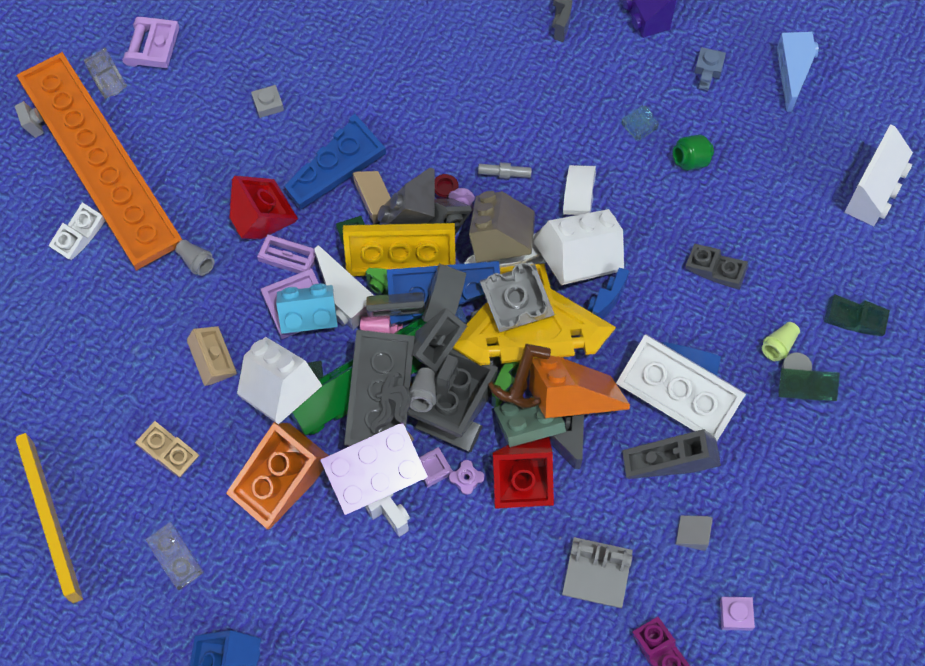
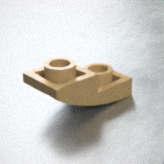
M156 421L135 442L145 453L179 478L199 457L198 453L178 437L175 438Z

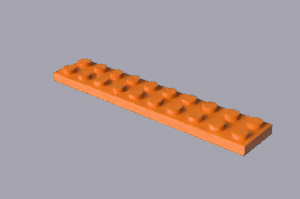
M63 52L17 74L16 76L40 113L43 121L98 210L103 215L135 270L175 250L182 238Z

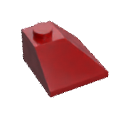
M245 176L233 177L230 219L241 238L262 239L267 237V234L271 235L298 220L275 179Z
M549 437L513 447L507 445L493 452L495 509L554 505L553 451Z

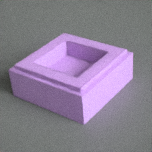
M439 447L419 457L427 475V478L423 479L427 488L449 477L450 473L453 472Z

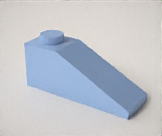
M812 32L782 33L777 46L787 112H792L812 62L818 56V43L814 42Z

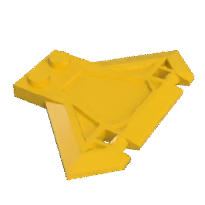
M542 263L535 264L554 311V316L499 332L487 301L466 324L467 328L453 349L480 366L490 365L489 357L498 356L501 363L520 362L525 344L548 347L551 349L550 355L554 357L574 356V349L583 348L585 354L590 355L596 354L616 327L552 290L545 264ZM515 266L500 268V274L512 271ZM487 344H497L493 346H487Z

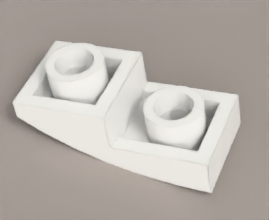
M569 165L563 214L580 215L591 213L596 166Z
M81 203L69 224L62 223L48 246L72 260L86 247L105 222L103 215L90 206Z

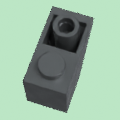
M453 198L435 199V217L427 224L455 223L456 235L471 213V206Z

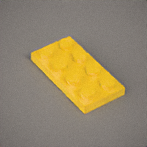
M455 223L343 225L346 271L352 276H366L368 268L401 269L438 266L439 263L443 265L456 264Z

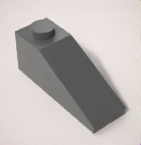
M705 429L622 450L626 478L628 479L694 473L721 466L717 440Z

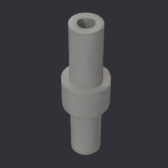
M501 162L499 165L478 164V174L496 175L501 179H510V177L531 178V167L511 166V163Z

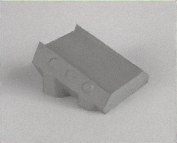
M523 262L515 265L510 272L504 274L495 273L488 276L487 279L480 281L499 332L555 315L535 264L529 265Z

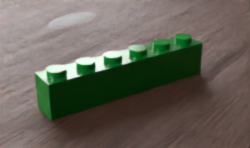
M422 317L394 334L415 336L416 331L427 322L423 321ZM415 356L412 358L411 374L417 372L421 368V364H423ZM353 359L318 379L322 387L290 414L298 429L304 435L318 433L325 427L324 424L333 418L340 419L347 415Z

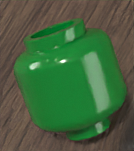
M702 134L682 137L673 148V159L685 171L705 168L712 160L714 148L707 137Z

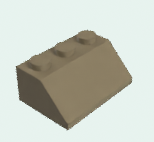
M486 191L476 196L469 231L476 263L532 254L535 211L503 191L496 193L494 191Z

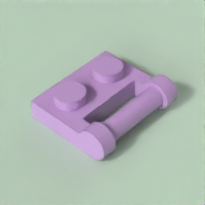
M136 17L133 24L135 30L128 52L124 53L123 63L130 67L144 65L168 68L179 31L178 21ZM149 30L143 53H139L144 33Z

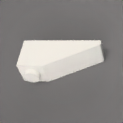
M318 245L314 248L324 284L333 285L337 321L343 326L347 324L354 330L360 325L361 317L368 316L366 300L368 296L374 295Z

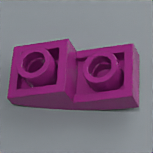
M659 617L632 631L636 642L651 666H690L676 647V640Z

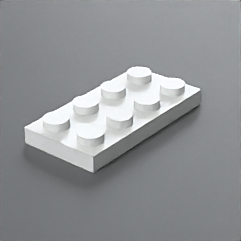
M647 334L642 338L616 382L617 385L694 431L705 429L717 441L746 395L742 390Z

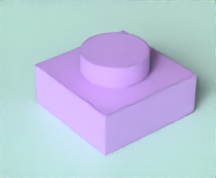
M722 597L720 599L722 630L752 631L755 628L753 597Z

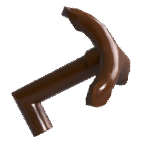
M525 344L510 391H504L500 386L493 384L491 381L488 384L491 392L500 400L513 403L522 408H532L540 404L539 398H524L523 394L528 386L526 380L533 357L549 359L551 349Z

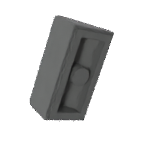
M416 292L368 296L366 300L367 314L369 317L422 314L425 311L424 294Z

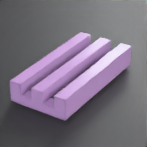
M267 234L257 258L259 262L299 274L311 269V267L313 268L316 254L314 248ZM271 244L309 257L307 259L301 256L294 255L291 252L285 250L281 251L269 246Z

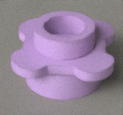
M458 188L449 193V199L453 198L471 206V213H473L475 196L470 190Z
M465 460L461 462V467L457 471L450 473L449 480L451 483L456 484L463 494L468 495L473 492L478 483L484 481V473L477 471L471 461ZM468 475L470 478L466 480L464 476Z

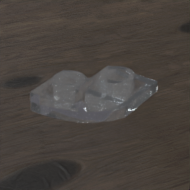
M106 48L83 60L105 99L119 94L122 89L127 87L122 74Z
M171 522L145 539L160 565L178 590L204 573L195 556L186 546L176 527Z

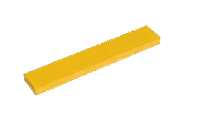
M24 433L16 436L15 440L63 595L74 604L83 600V596L35 444Z

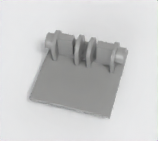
M574 537L562 595L622 609L633 550Z

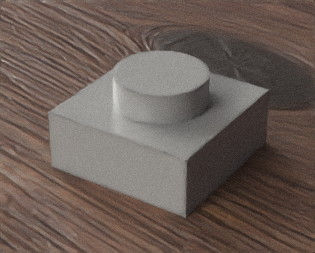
M276 85L251 92L259 118L284 111Z
M24 101L15 105L21 126L35 138L44 134L41 125L43 119L36 108L32 109Z

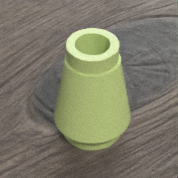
M787 322L766 337L762 345L764 355L772 361L785 359L800 334L799 327L793 322Z

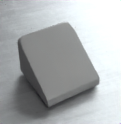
M681 515L676 545L706 551L709 545L713 517Z

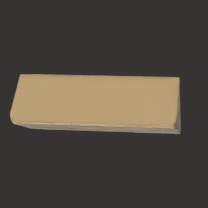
M378 171L354 172V183L373 224L379 223V209L391 199Z
M219 327L193 329L187 338V343L204 386L212 385L235 376L237 372Z

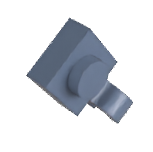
M701 47L695 73L702 74L698 89L708 91L712 77L720 78L726 55L725 52Z

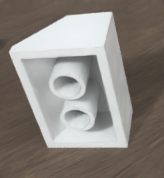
M890 124L844 212L872 226H875L879 217L885 219L892 206L887 201L890 197L896 198L902 184L898 183L899 178L905 179L913 165L908 163L913 152L895 126Z
M609 209L549 220L533 241L561 285L617 273L619 267L624 269L623 229Z
M265 337L255 342L244 355L237 394L240 398L279 424L322 387V384L305 360Z

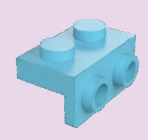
M320 283L314 284L310 288L298 289L297 287H288L277 292L276 304L281 334L338 327L333 285Z

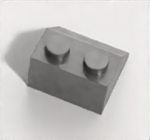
M428 168L406 183L397 193L393 194L388 202L380 207L378 212L380 225L427 224L435 217V169Z

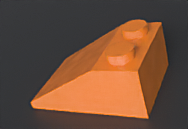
M550 355L549 359H533L530 367L529 390L534 399H540L541 403L538 406L545 418L630 409L629 402L610 375L559 356L554 357Z
M274 422L226 494L266 529H271L317 480L324 470L320 460L329 455L292 424H277Z

